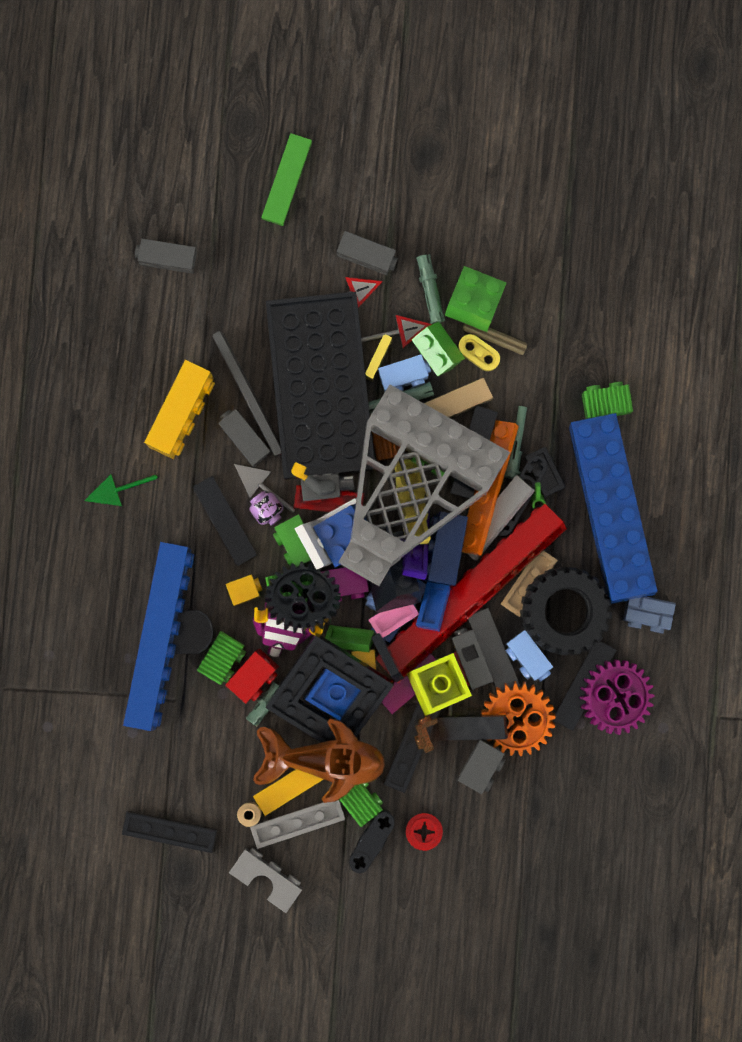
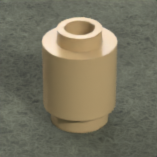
M246 802L239 808L237 818L243 826L251 827L259 822L262 812L256 803ZM246 811L253 813L252 819L245 818L244 814Z

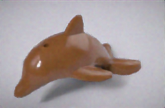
M329 719L327 723L336 740L291 749L275 730L260 727L257 730V736L263 745L265 759L261 768L254 775L253 781L258 785L272 783L291 767L332 782L333 784L322 797L324 803L336 802L347 795L355 785L376 780L383 773L385 765L384 756L375 746L359 741L352 730L343 722Z

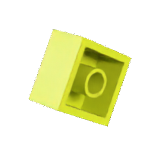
M453 653L407 673L425 716L472 696Z

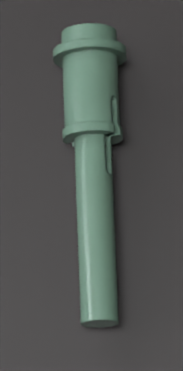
M518 406L516 424L519 428L504 476L509 479H513L516 475L521 474L519 467L523 452L520 451L527 413V407Z

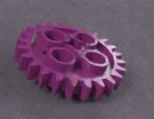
M614 659L613 665L610 661L606 660L605 668L599 664L596 665L598 672L590 670L592 678H584L588 686L581 687V690L586 692V695L580 696V699L586 701L581 708L589 710L584 716L592 718L590 723L594 726L598 724L597 729L603 731L606 728V733L609 734L614 730L615 734L620 735L622 729L624 732L630 733V726L638 729L636 722L645 723L642 717L643 714L650 715L646 708L654 706V704L648 702L650 698L655 697V695L648 693V690L653 688V685L646 684L650 677L642 676L644 670L640 668L636 670L637 665L634 663L629 665V662L623 660L620 664L619 660ZM623 675L625 682L619 687L617 680ZM608 679H609V682H610L611 687L608 686V684H607V680H608ZM604 687L606 694L600 699L598 692ZM615 692L620 693V695H618V699L620 702L614 700L617 698ZM635 695L636 702L630 706L629 698ZM622 705L627 709V711H628L627 714H625V711H624V708L622 707ZM616 707L617 714L614 718H611L610 711Z

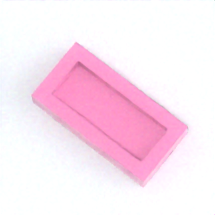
M412 604L378 613L368 621L377 634L380 633L384 638L418 616L419 613Z

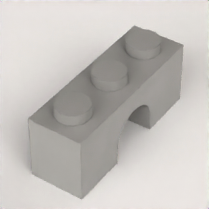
M253 847L251 850L246 848L229 873L247 886L257 876L268 877L272 881L273 890L267 900L287 913L303 889L300 886L301 881L291 874L287 877L281 873L282 868L273 861L270 863L262 859L263 854Z

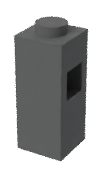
M344 231L337 249V257L384 275H388L389 270L394 271L398 258L395 257L396 250Z
M142 238L141 244H137L135 258H138L140 265L194 274L197 256L196 247Z
M236 409L234 411L228 410L220 416L219 426L253 468L271 454L270 450Z
M467 627L455 631V637L451 638L470 689L473 690L493 682L474 631H468Z

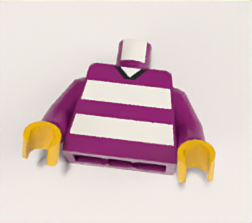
M265 602L263 611L258 610V607L254 608L253 623L259 636H262V643L269 646L267 653L273 657H279L282 649L294 650L297 644H301L311 635L316 633L321 635L323 633V629L317 625L315 626L314 633L310 628H306L305 634L302 633L301 628H298L296 633H293L292 626L284 630V622L276 625V618H270V611L266 608L267 602ZM302 610L294 611V613L296 614H302L304 612Z

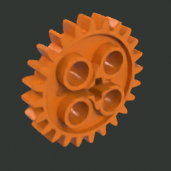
M514 681L513 688H510L505 683V690L503 691L497 687V695L489 694L491 702L484 701V706L488 709L481 710V714L506 715L508 718L507 729L510 726L512 727L508 732L507 739H494L493 747L496 748L501 745L502 753L509 749L510 756L514 754L515 750H518L520 756H522L523 750H527L530 755L532 747L539 751V742L547 744L545 736L552 737V732L548 728H555V723L550 720L555 719L556 716L554 713H549L554 709V706L552 704L546 705L550 701L549 696L541 698L543 690L541 689L536 693L534 684L527 689L526 682H523L522 686L518 687L517 682ZM518 698L523 701V704L520 707H513L510 704L511 701ZM531 703L532 706L524 712L526 706ZM537 713L541 717L538 721L532 722L528 719L529 715ZM522 715V721L517 720L514 723V716L520 717ZM522 730L525 732V736L517 739L513 736L514 732Z

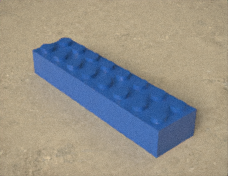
M614 413L571 422L569 426L570 436L603 580L607 590V597L610 598L611 604L655 595L658 591L617 415Z
M160 542L123 726L153 731L161 724L163 713L159 712L160 704L165 703L167 696L164 684L165 681L170 680L172 667H168L169 660L174 658L176 651L173 639L174 635H179L181 622L177 621L178 614L184 611L185 599H182L183 590H188L190 577L186 576L188 567L192 568L194 562V554L191 553L192 550L188 547Z

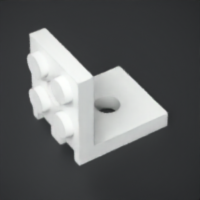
M356 498L317 520L295 528L316 570L332 564V561L313 526L350 505L356 504Z

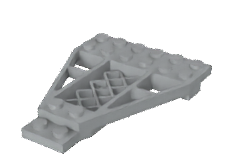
M392 385L388 386L365 427L349 545L339 560V564L378 586L382 583L390 567L397 563L405 554L486 495L510 454L506 449ZM371 431L400 447L389 466H384L367 456ZM415 457L417 467L407 470L404 460ZM420 459L426 461L429 465L422 466ZM400 462L402 471L392 473L397 463ZM367 464L381 472L383 477L366 506H362L361 499ZM435 469L438 479L427 481L424 471ZM419 472L422 482L411 485L408 475ZM449 475L479 491L459 507L439 496V492ZM404 476L407 486L395 488L393 478ZM388 480L391 490L381 492ZM438 484L431 496L429 486ZM424 487L427 497L416 500L413 489ZM408 491L411 501L400 503L397 493ZM393 494L396 505L384 507L382 497ZM377 499L380 508L370 510L375 500ZM427 503L420 514L418 504ZM433 504H438L451 512L422 535L415 536ZM413 506L416 516L405 519L402 508ZM398 510L400 520L389 522L386 512ZM382 513L385 524L373 525L370 516ZM416 521L411 532L409 533L407 523ZM402 525L405 535L394 537L391 527Z

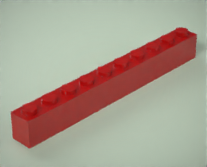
M546 504L534 509L530 517L524 523H519L508 538L500 540L496 549L491 553L485 554L474 569L471 568L466 571L463 579L455 586H450L451 590L440 632L418 628L416 626L417 616L406 631H401L395 637V641L388 647L404 678L407 676V673L414 670L567 530L564 522ZM378 653V656L375 659L389 674L380 654Z

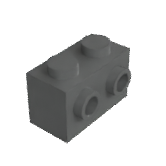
M478 740L456 780L480 794H483L484 790L488 792L494 782V779L491 777L495 770L499 772L505 763L504 753Z

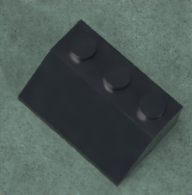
M401 530L392 534L394 537L404 535V531ZM403 557L390 567L380 586L368 580L376 613L422 602L417 579L402 575Z

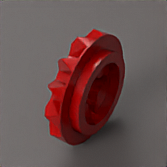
M421 813L408 821L406 837L414 848L423 851L430 850L441 841L443 834L442 825L435 816ZM423 822H425L428 830L434 831V833L426 835L425 842H423L421 834L414 832V830L422 829Z

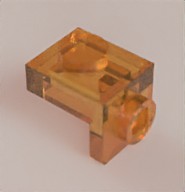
M430 715L419 719V725L415 726L418 734L414 737L419 750L424 749L425 753L434 750L426 727L439 723L437 718L432 719Z

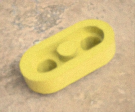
M472 334L461 338L458 349L466 359L484 371H492L497 368L500 362V355L494 348ZM471 343L474 349L468 351L465 345ZM486 356L491 357L492 363H485L484 358Z

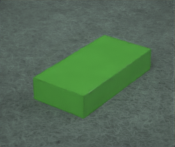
M330 625L325 638L345 650L370 652L373 644L371 637L375 636L374 630Z

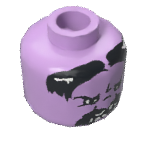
M263 491L250 501L252 505L249 510L260 525L269 523L272 526L282 518L279 514L282 513L284 507L274 493Z

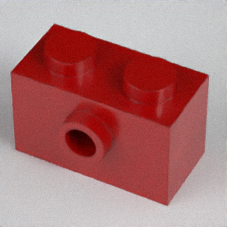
M259 648L225 686L245 704L251 699L255 702L263 693L260 688L265 683L270 685L278 676L275 671L280 666Z

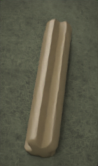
M465 323L463 325V331L520 355H523L526 351L527 343L490 327L485 332Z

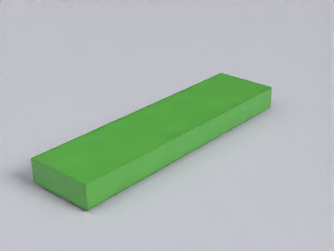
M290 133L261 217L263 220L281 226L284 225L312 140Z

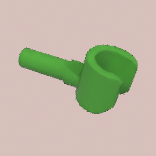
M539 482L535 483V494L530 499L533 508H535V503L541 501L542 506L546 504L541 494V484Z

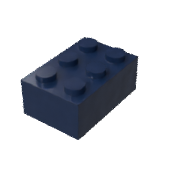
M435 513L433 517L429 518V529L450 513ZM457 515L430 536L427 576L425 580L422 579L421 581L449 586L456 585L468 517Z

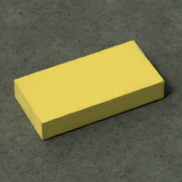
M386 334L383 335L365 373L366 379L373 382L392 342V337Z

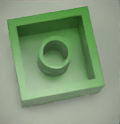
M464 266L445 316L487 332L506 282Z

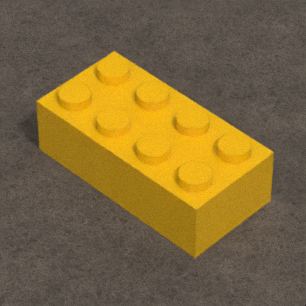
M187 360L184 361L144 442L149 448L174 459L175 455L179 456L185 445L183 439L185 435L189 436L195 425L193 419L196 414L200 415L205 405L203 399L206 394L210 395L215 385L210 371Z

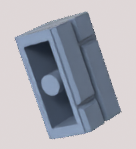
M650 597L626 601L623 621L628 622V627L641 629L642 625L651 627L650 631L664 634V630L671 629L676 603Z

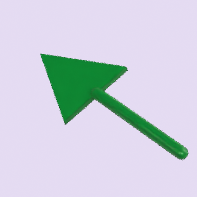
M111 474L84 501L122 506L117 492L155 480L158 476L153 475L116 488Z

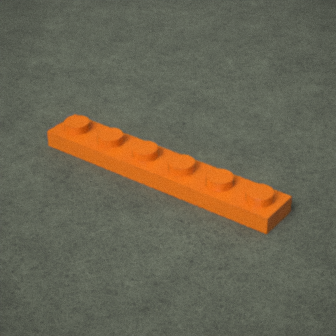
M495 421L490 441L506 449L510 454L487 494L469 508L462 552L482 555L496 500L499 497L519 428L516 423Z

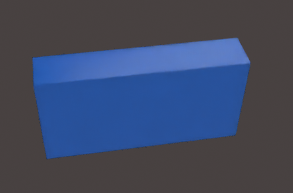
M427 582L416 622L418 628L440 632L451 590L449 585Z

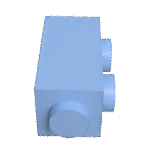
M422 354L378 368L384 392L389 385L403 391V387L412 385V388L425 384L424 380L428 379V373L431 372L430 365L426 360H423Z
M523 630L505 644L508 647L505 650L512 661L517 659L522 666L519 670L527 680L531 678L533 681L538 679L541 682L551 674L549 670L553 666L526 630Z

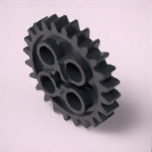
M301 562L298 568H296L294 563H291L290 570L283 566V574L275 572V579H269L270 586H266L267 595H265L266 608L270 611V618H276V625L284 622V630L292 626L293 633H296L298 628H301L303 634H305L306 628H310L314 633L316 625L323 629V621L330 624L331 616L336 617V609L340 608L339 600H341V593H338L339 585L335 584V577L329 578L328 570L321 573V568L313 569V563H310L308 567H304V563ZM305 581L311 582L310 585H303L302 583ZM285 592L291 593L290 596H284L282 594ZM316 599H322L323 602H322V603H316V602H314V600H316ZM296 610L304 611L302 614L294 613Z

